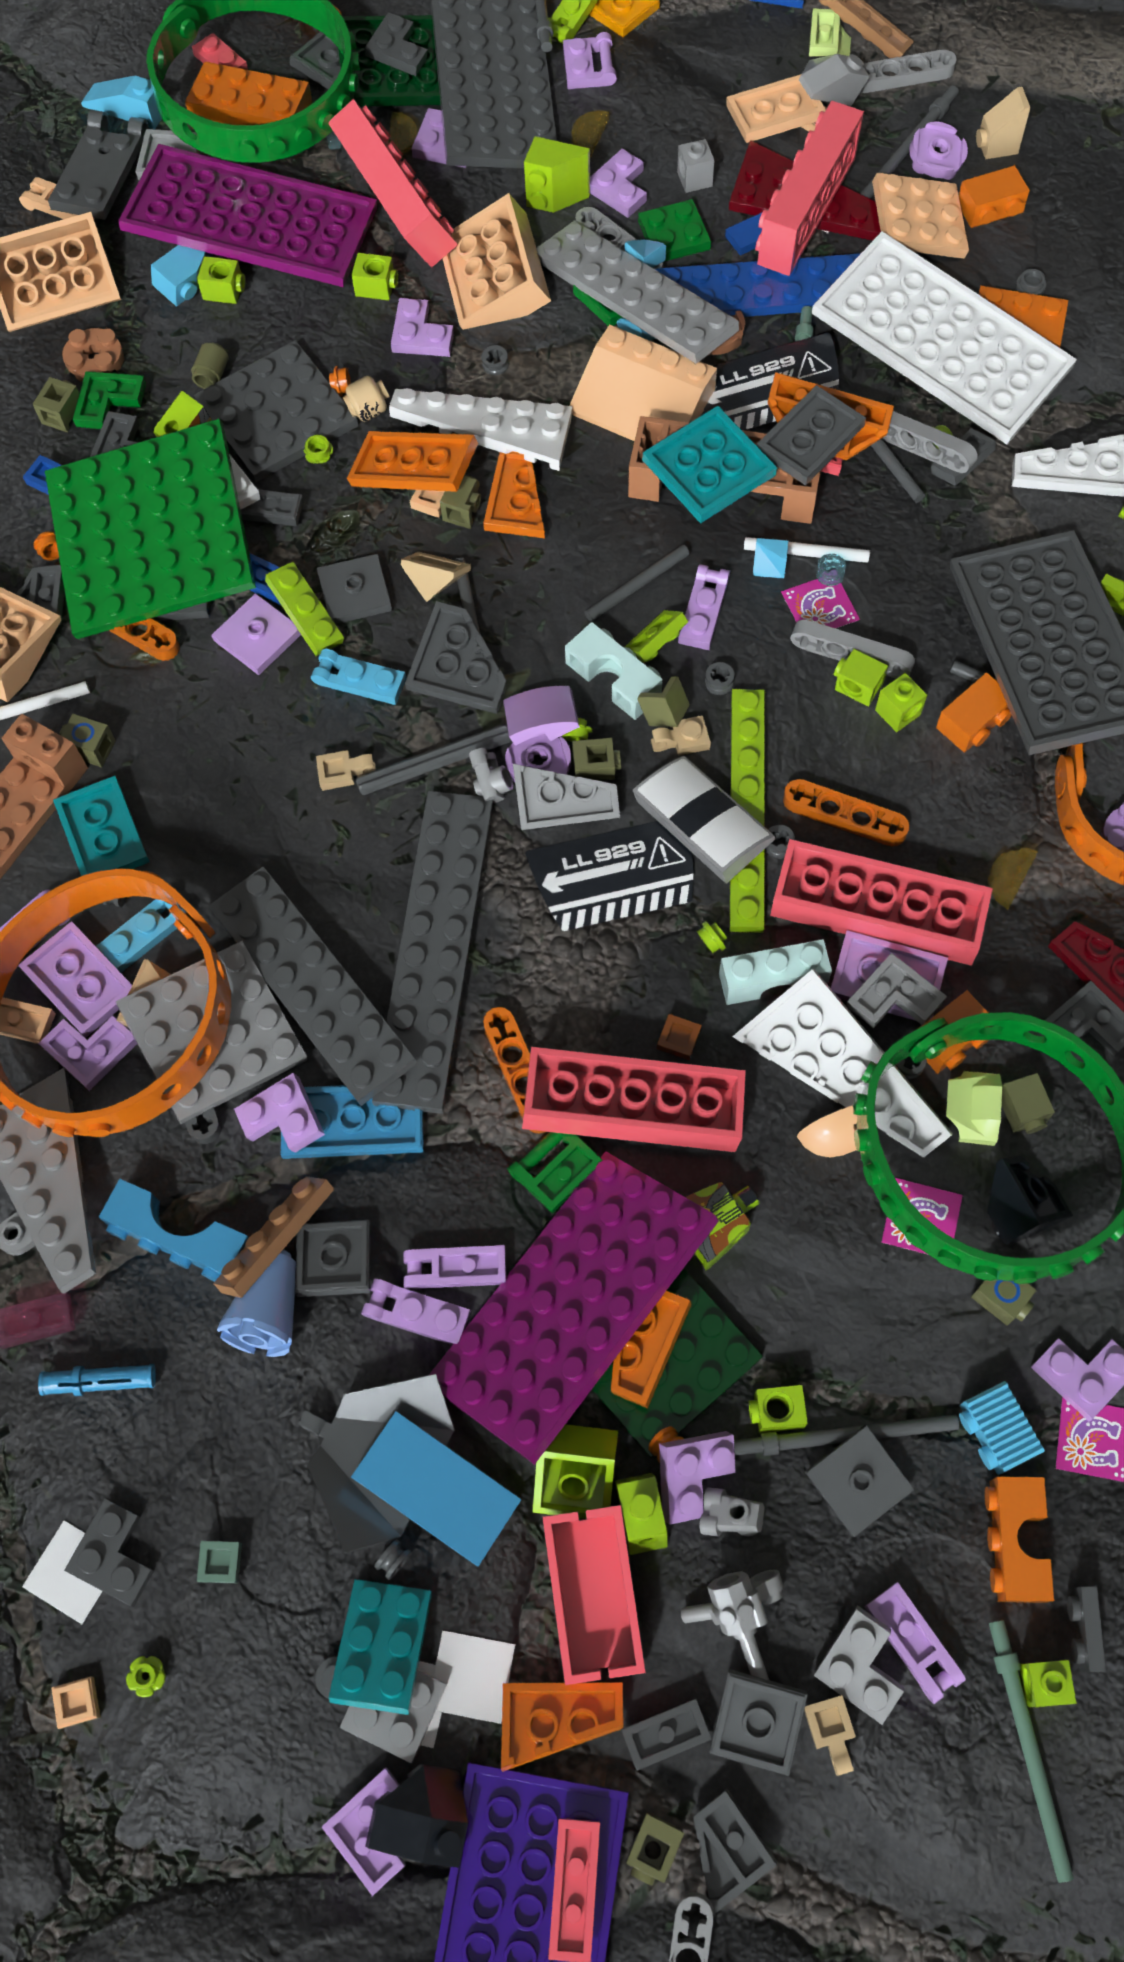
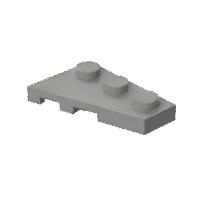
M513 764L521 830L620 818L616 784Z

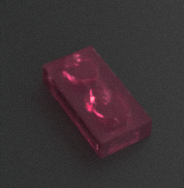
M67 1292L0 1309V1348L2 1349L75 1330L71 1299Z

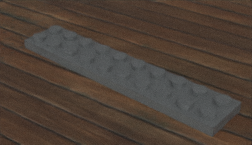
M428 791L386 1021L414 1056L418 1064L375 1095L372 1099L374 1106H397L399 1109L413 1111L420 1109L423 1112L443 1114L494 806L493 800L484 801L483 797L433 791Z

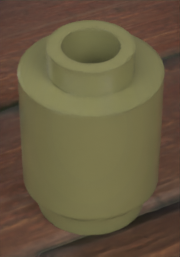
M213 342L201 345L191 369L192 380L198 387L205 389L221 380L229 360L227 352L221 345Z

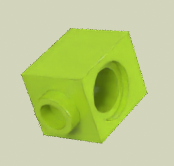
M365 253L357 254L352 272L355 296L390 300L392 288L396 289L398 285V271L394 270L392 257Z
M204 256L197 277L203 300L237 304L240 292H244L246 283L245 275L241 273L238 260Z
M853 649L847 659L841 658L834 671V676L837 677L835 690L869 707L884 683L888 665Z
M904 673L880 690L875 711L897 733L921 715L927 694Z
M803 1386L757 1389L754 1394V1400H749L751 1424L758 1423L759 1433L804 1429L808 1422ZM773 1400L782 1402L787 1410L786 1417L782 1419L771 1417L767 1412V1403Z
M1069 1660L1020 1664L1021 1669L1019 1672L1027 1707L1077 1704Z

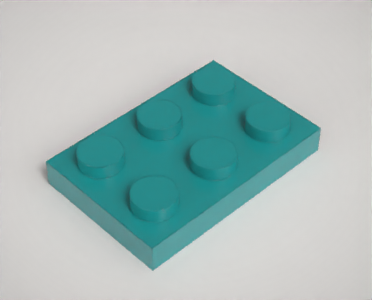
M116 776L53 799L81 876L104 870L134 869L150 862Z
M354 1580L328 1697L330 1703L409 1715L432 1598L430 1590Z

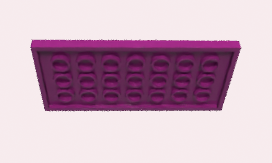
M158 144L119 219V227L122 231L344 287L377 210V199Z
M606 1151L601 1156L603 1161L598 1163L596 1169L575 1189L507 1275L506 1283L500 1284L462 1332L459 1342L451 1346L429 1374L437 1375L443 1396L534 1465L719 1222L712 1212Z

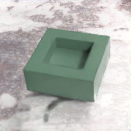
M201 1541L197 1582L238 1584L242 1543Z

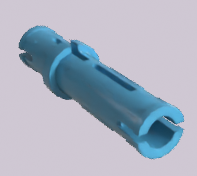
M154 1364L96 1369L74 1366L73 1370L41 1371L38 1377V1390L41 1396L73 1393L74 1396H83L85 1392L154 1388L156 1384V1369Z

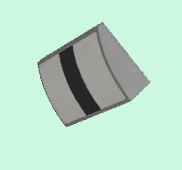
M685 756L661 767L632 790L636 801L726 884L775 840V836Z

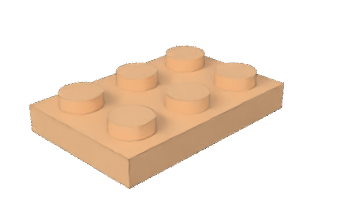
M801 74L727 97V108L746 143L750 142V140H759L817 121L819 113L826 111L821 100H814L809 97L799 82Z

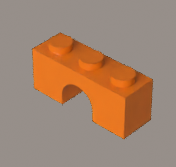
M996 1477L990 1480V1487L985 1488V1506L987 1511H992L993 1527H988L987 1531L989 1551H994L995 1568L990 1570L991 1590L993 1593H997L998 1602L1054 1601L1051 1559H1035L1026 1555L1020 1548L1017 1538L1019 1527L1024 1521H1041L1048 1518L1045 1478Z

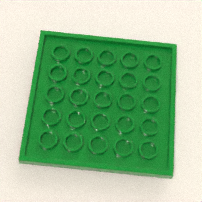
M220 419L45 470L71 631L76 639L256 588L224 425Z

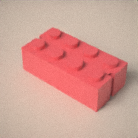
M621 1505L586 1510V1520H579L578 1512L543 1517L565 1685L601 1680L600 1668L608 1667L609 1678L646 1673Z

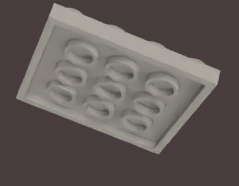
M243 941L217 952L225 966L231 989V1014L227 1034L218 1055L204 1077L189 1093L171 1107L180 1125L212 1107H216L307 1061V1055ZM205 959L116 1001L120 1013L156 1080L168 1071L182 1056L200 1026L209 992V974ZM204 1048L200 1051L197 1060L203 1054ZM176 1084L168 1087L163 1093L169 1092Z

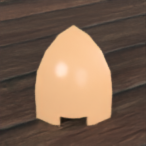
M853 1105L809 1124L798 1133L797 1138L806 1149L820 1156L831 1158L855 1151L854 1131L856 1127L854 1124H857V1115H853Z

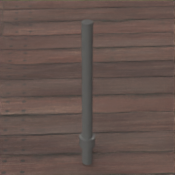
M535 0L538 20L536 24L537 37L541 42L542 51L550 52L552 50L551 38L553 37V28L548 19L546 0Z
M950 86L942 97L936 98L930 105L927 115L878 173L892 174L909 154L910 143L919 128H925L927 123L941 119L948 112L949 105L959 94L956 86ZM873 179L860 193L869 199L874 195Z
M953 1414L867 1424L866 1426L876 1439L959 1430V1421L957 1415ZM864 1425L777 1435L776 1431L760 1433V1437L734 1440L735 1456L754 1453L771 1456L779 1455L780 1450L840 1444Z

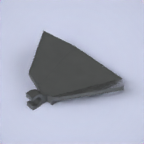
M436 1374L344 1394L332 1424L306 1410L304 1411L298 1425L323 1438L321 1445L307 1466L345 1554L402 1537L410 1519L352 1479L351 1476L395 1411L447 1447L455 1430Z

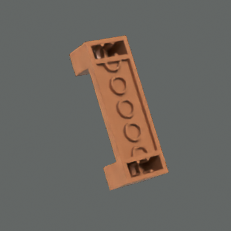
M640 416L629 463V498L659 502L663 482L642 461L643 452L689 424L688 422ZM742 430L756 446L766 435V433ZM776 466V476L751 491L784 496L781 520L811 524L820 472L807 485H804Z
M22 713L1 738L12 754L13 759L0 773V879L56 810L53 799L68 794L88 769L73 742Z

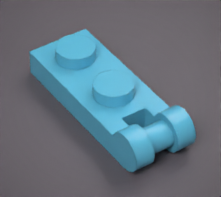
M323 649L318 658L320 664L314 668L311 675V680L320 686L393 705L397 704L406 681L404 671L341 656L330 649ZM331 669L339 670L338 675L330 673Z
M153 900L96 945L97 948L122 973L177 929L174 926L176 919L171 913L165 919L160 915L173 905L162 900Z

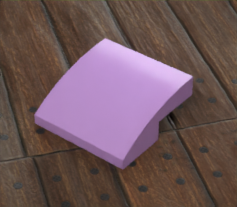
M569 686L536 688L503 700L509 737L515 746L543 732L552 741L580 727L573 693Z

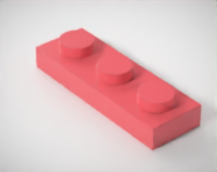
M559 1818L549 1960L591 1962L600 1821Z

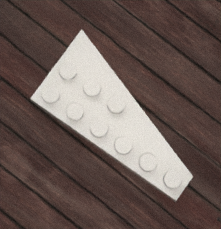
M408 388L395 389L389 405L390 417L421 427L430 424L439 427V433L442 434L455 432L458 434L474 435L480 446L505 454L515 451L524 454V460L533 463L540 459L549 462L550 468L558 471L560 470L572 419V406H565L559 403L544 404L534 403L529 400H504L499 397L483 398L473 397L469 394H444L439 391L422 392Z
M1124 434L1100 438L1098 443L1084 445L1083 442L1072 443L1070 448L1055 450L1050 447L1016 453L1013 460L1012 487L1124 497Z
M815 969L808 972L732 1036L845 1107L854 1105L856 1093L862 1094L867 1083L862 1081L861 1078L869 1063L872 1061L878 1064L885 1053ZM896 1065L887 1070L879 1079L875 1100V1119L878 1128L922 1157L928 1155L952 1136L953 1133Z

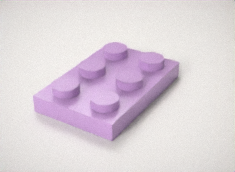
M72 921L18 965L85 1038L119 1010L116 1001L126 997L132 987V984Z
M847 930L831 989L840 1000L848 1001L884 960L893 953L940 990L948 957ZM896 1004L887 1012L915 1020Z

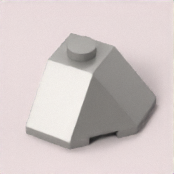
M834 54L809 60L799 78V82L811 99L826 102L833 100L852 106L870 76L863 67V61L856 55Z

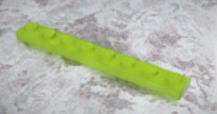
M732 689L730 797L763 826L764 690ZM764 850L730 880L729 932H764Z

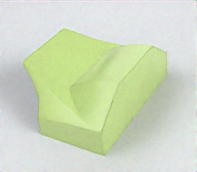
M813 8L809 56H829L834 54L849 56L851 37L842 27L840 16L831 9Z
M964 1071L960 1077L948 1079L946 1117L954 1123L959 1131L958 1142L995 1146L1001 1123L1002 1082L1000 1074Z

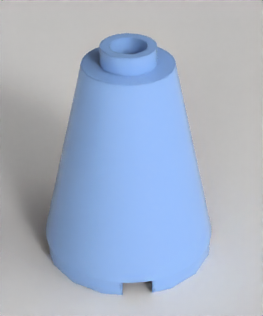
M282 1250L242 1298H234L217 1329L218 1332L222 1331L220 1338L224 1342L251 1354L255 1353L256 1348L267 1349L266 1356L269 1357L284 1356L289 1353L292 1344L296 1261L291 1258L289 1252Z

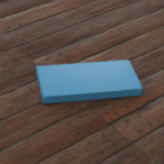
M345 1085L304 1087L325 1133L324 1136L295 1153L288 1148L281 1132L282 1159L424 1152L422 1110L399 1109L397 1106L388 1105L374 1106L372 1103L373 1098L360 1106Z
M396 1411L351 1476L352 1479L477 1567L522 1500Z

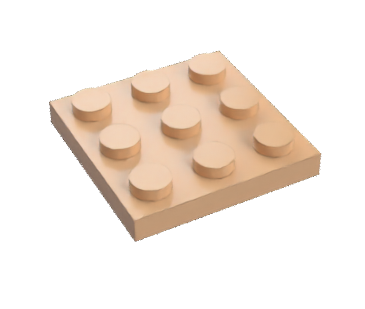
M876 173L872 183L881 231L913 252L963 259L966 257L969 246L957 185L955 183Z

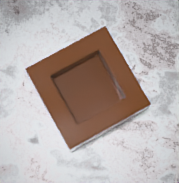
M669 1014L657 1043V1049L690 1061L702 1025Z

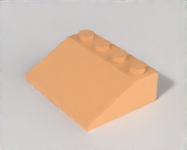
M510 193L454 228L455 232L451 235L458 245L443 258L459 325L463 330L524 317L551 302L527 213Z
M91 212L0 237V309L8 332L121 300Z
M609 324L592 352L569 406H572L573 416L635 441L640 416L688 423L699 418L715 391L717 368L701 361L695 364L674 350Z
M0 587V699L9 702L28 682L60 624L61 616Z

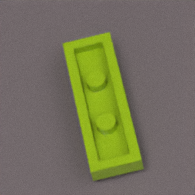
M294 562L266 574L265 582L315 656L320 655L323 649H332L343 643L344 636Z

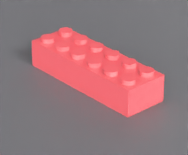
M353 99L328 124L402 236L432 268L458 245L451 235L455 230L445 217L440 219L442 211L431 197L427 200L428 190L419 178L414 180L416 172L407 160H400L403 153L393 140L390 143L388 142L391 136L382 123L379 122L375 125L374 122L377 119L366 105L361 108Z
M831 100L826 111L819 113L815 130L809 131L804 149L798 150L792 170L787 169L781 189L774 191L769 210L764 209L761 214L758 227L762 228V232L758 237L755 250L759 251L757 265L787 276L791 275L855 160L864 111Z
M789 839L770 916L841 934H846L848 930L948 957L950 961L972 966L980 950L993 888Z
M531 1047L522 1129L736 1152L742 1140L746 1070Z

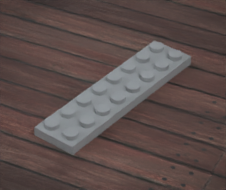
M575 220L536 248L543 267L568 283L575 285L582 292L695 364L739 331L738 320Z

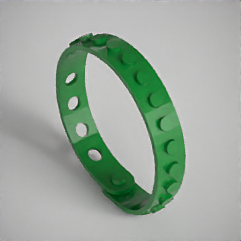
M175 0L165 11L163 20L154 32L147 49L149 77L158 111L166 125L178 138L197 150L220 159L242 163H261L287 158L314 146L333 131L328 124L329 121L353 100L354 94L358 89V75L355 74V71H360L358 52H352L356 50L353 32H349L342 15L328 0ZM239 11L270 12L304 22L330 38L344 57L337 79L323 96L304 110L288 118L261 125H231L198 116L171 99L162 88V83L168 67L194 41L199 27L216 17ZM187 124H189L195 130L197 135L191 132Z
M1013 1012L981 1013L962 1018L951 1024H948L946 1019L942 1017L931 1021L894 1043L882 1055L878 1064L872 1061L869 1063L861 1078L867 1084L862 1094L856 1093L853 1105V1115H858L857 1129L854 1131L855 1147L861 1154L865 1179L869 1186L873 1188L884 1214L892 1220L907 1240L915 1247L920 1248L942 1265L974 1275L978 1279L1014 1281L1016 1284H1028L1050 1275L1052 1279L1064 1277L1074 1271L1072 1266L1082 1260L1086 1265L1090 1264L1105 1253L1101 1245L1109 1237L1117 1242L1124 1234V1085L1102 1056L1075 1034L1056 1024L1031 1015ZM1028 1031L1038 1032L1044 1036H1036ZM971 1040L1016 1042L1041 1051L1057 1060L1076 1075L1091 1091L1105 1112L1117 1139L1122 1162V1185L1118 1202L1109 1222L1097 1236L1087 1243L1070 1251L1041 1258L1001 1256L978 1250L950 1237L933 1225L914 1207L897 1183L880 1144L875 1119V1100L879 1079L887 1070L909 1056L914 1063H918L927 1058L933 1059L939 1056L947 1048L955 1044ZM1070 1051L1078 1054L1084 1062L1077 1060ZM1106 1086L1112 1092L1114 1100L1108 1094Z

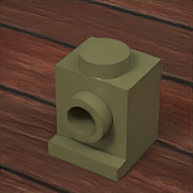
M49 377L33 402L41 424L68 433L70 430L69 423L74 416L78 402L79 391L76 385L69 381H61Z
M464 476L457 492H444L440 500L442 521L468 529L472 528V512H477L481 502V494L478 493L480 483L476 478Z
M612 738L573 741V760L576 777L597 781L615 779V770L621 769L620 750H613Z
M646 1811L626 1859V1864L633 1867L630 1875L653 1886L655 1879L665 1883L684 1836V1831ZM651 1841L657 1842L661 1847V1852L656 1858H650L645 1853V1847Z

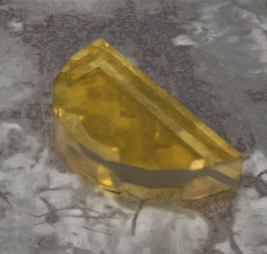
M597 110L587 112L580 116L573 124L571 132L572 143L577 146L590 148V158L609 120V111Z
M392 111L389 143L393 140L401 152L405 154L412 150L418 134L417 126L409 116Z
M1021 848L1020 850L1008 853L1004 852L993 863L988 878L989 887L993 888L992 895L995 900L1007 910L1038 851Z

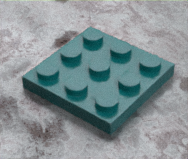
M716 406L643 452L642 461L700 523L776 476L777 467L719 406Z

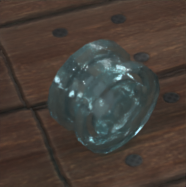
M837 554L823 555L817 564L816 577L818 581L826 586H835L841 583L845 575L846 562ZM832 567H833V568H836V570L833 569V570H831L830 572H827V571H826V570H830Z

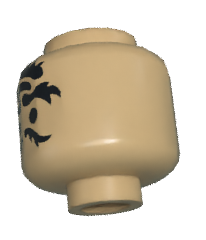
M367 375L349 384L346 387V396L343 399L353 417L355 416L361 421L367 422L386 411L385 399L390 396L381 380L376 383L373 377Z

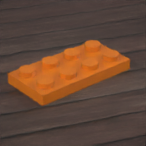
M369 431L347 476V480L352 487L457 492L478 442L474 435Z

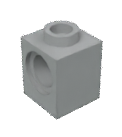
M706 139L678 145L677 173L685 193L712 187L714 158Z

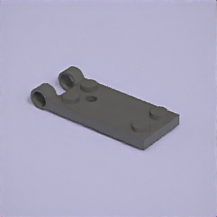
M91 109L88 114L87 128L48 199L50 210L76 215L91 212L93 218L106 220L141 150L145 131L149 129L148 121L142 118L131 117L128 122L127 135L108 132L109 117L107 112Z

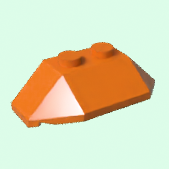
M775 372L767 403L777 423L816 385L866 417L865 426L836 454V458L848 460L887 435L894 406Z

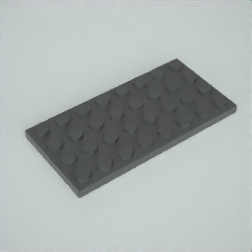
M431 0L446 165L524 169V160L535 136L557 141L546 52L542 51L541 42L536 33L538 20L535 0Z
M1072 530L950 559V570L1028 755L1124 734V632L1075 531Z

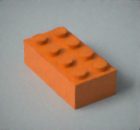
M204 61L185 103L187 110L215 122L231 125H261L288 118L313 104L310 85L307 81Z

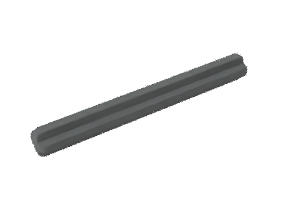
M502 724L358 776L356 778L357 787L362 795H366L468 758L469 753L475 749L485 748L490 750L507 744L511 741L508 727Z

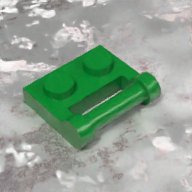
M549 1132L519 1162L514 1161L507 1170L517 1182L522 1184L553 1214L596 1169L598 1163L603 1160L577 1135ZM560 1141L568 1145L535 1178L528 1173Z

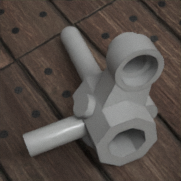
M740 1571L728 1573L714 1579L707 1586L712 1603L682 1607L681 1618L683 1622L692 1623L713 1620L715 1625L720 1624L722 1633L727 1636H734L735 1639L740 1641L750 1674L769 1680L754 1634L757 1632L756 1628L768 1623L763 1604L774 1603L783 1597L782 1590L784 1585L779 1571H763L750 1579L748 1574Z

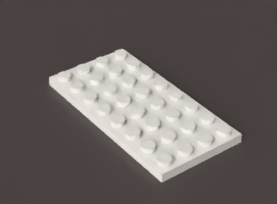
M883 231L813 305L811 312L1007 445L1065 378L1077 361L1076 358Z

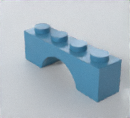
M119 1179L99 1215V1218L108 1226L105 1231L122 1240H126L128 1235L138 1239L137 1245L155 1255H157L159 1250L171 1254L169 1260L183 1268L189 1269L191 1264L202 1268L201 1275L214 1282L222 1274L223 1267L229 1261L235 1259L243 1250L249 1238L247 1235L216 1221L202 1232L194 1235L178 1236L168 1233L160 1223V1201L151 1192L122 1179Z

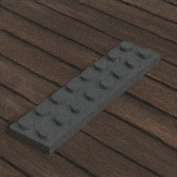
M264 866L209 905L235 942L243 941L264 980L360 1106L418 1064L414 1056Z

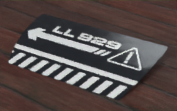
M830 333L713 365V367L717 368L716 386L704 411L707 413L716 406H719L741 430L775 422L776 419L767 403L775 372L838 390L837 356Z
M658 821L525 852L543 899L562 931L692 901V852Z

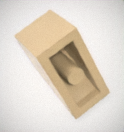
M1017 87L983 115L981 128L976 133V143L978 148L982 149L985 159L1019 153L1030 112V105L1023 87Z

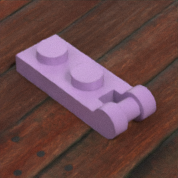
M699 564L685 614L688 623L680 631L678 644L705 650L710 649L729 582L730 570L720 569V571L709 569L707 565ZM705 583H716V589L705 587Z
M505 1245L412 1249L403 1252L404 1264H407L404 1288L408 1290L500 1285L501 1283H506ZM432 1263V1274H422V1264Z
M374 1279L370 1288L373 1291L369 1303L364 1304L361 1313L367 1318L453 1345L459 1342L462 1332L466 1329L471 1311L458 1305L395 1286L384 1280ZM386 1297L396 1300L392 1312L383 1309Z
M898 1582L865 1606L869 1614L892 1629L888 1641L915 1677L924 1694L933 1704L944 1697L943 1692L950 1686L954 1685L957 1687L966 1680L962 1671ZM937 1661L942 1671L932 1678L926 1668Z

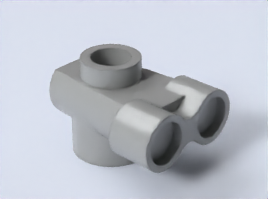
M485 748L471 751L469 757L472 768L475 769L477 779L473 781L477 795L483 797L484 801L493 800L494 803L504 800V793L513 790V781L508 769L504 765L498 766L495 753H487Z
M708 1487L704 1494V1511L700 1519V1532L703 1535L718 1537L722 1532H738L743 1536H753L762 1530L764 1504L729 1496L725 1489ZM745 1510L744 1515L738 1519L739 1514Z

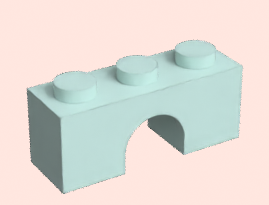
M593 622L565 645L566 664L588 682L602 672H612L619 676L612 684V702L634 720L643 714L637 699L640 693H662V678L655 668L647 667L630 648H623L614 640L609 631L604 628L600 629Z
M824 939L721 958L719 976L726 1005L760 999L761 994L772 987L780 985L793 986L812 969H815L828 985L832 969Z

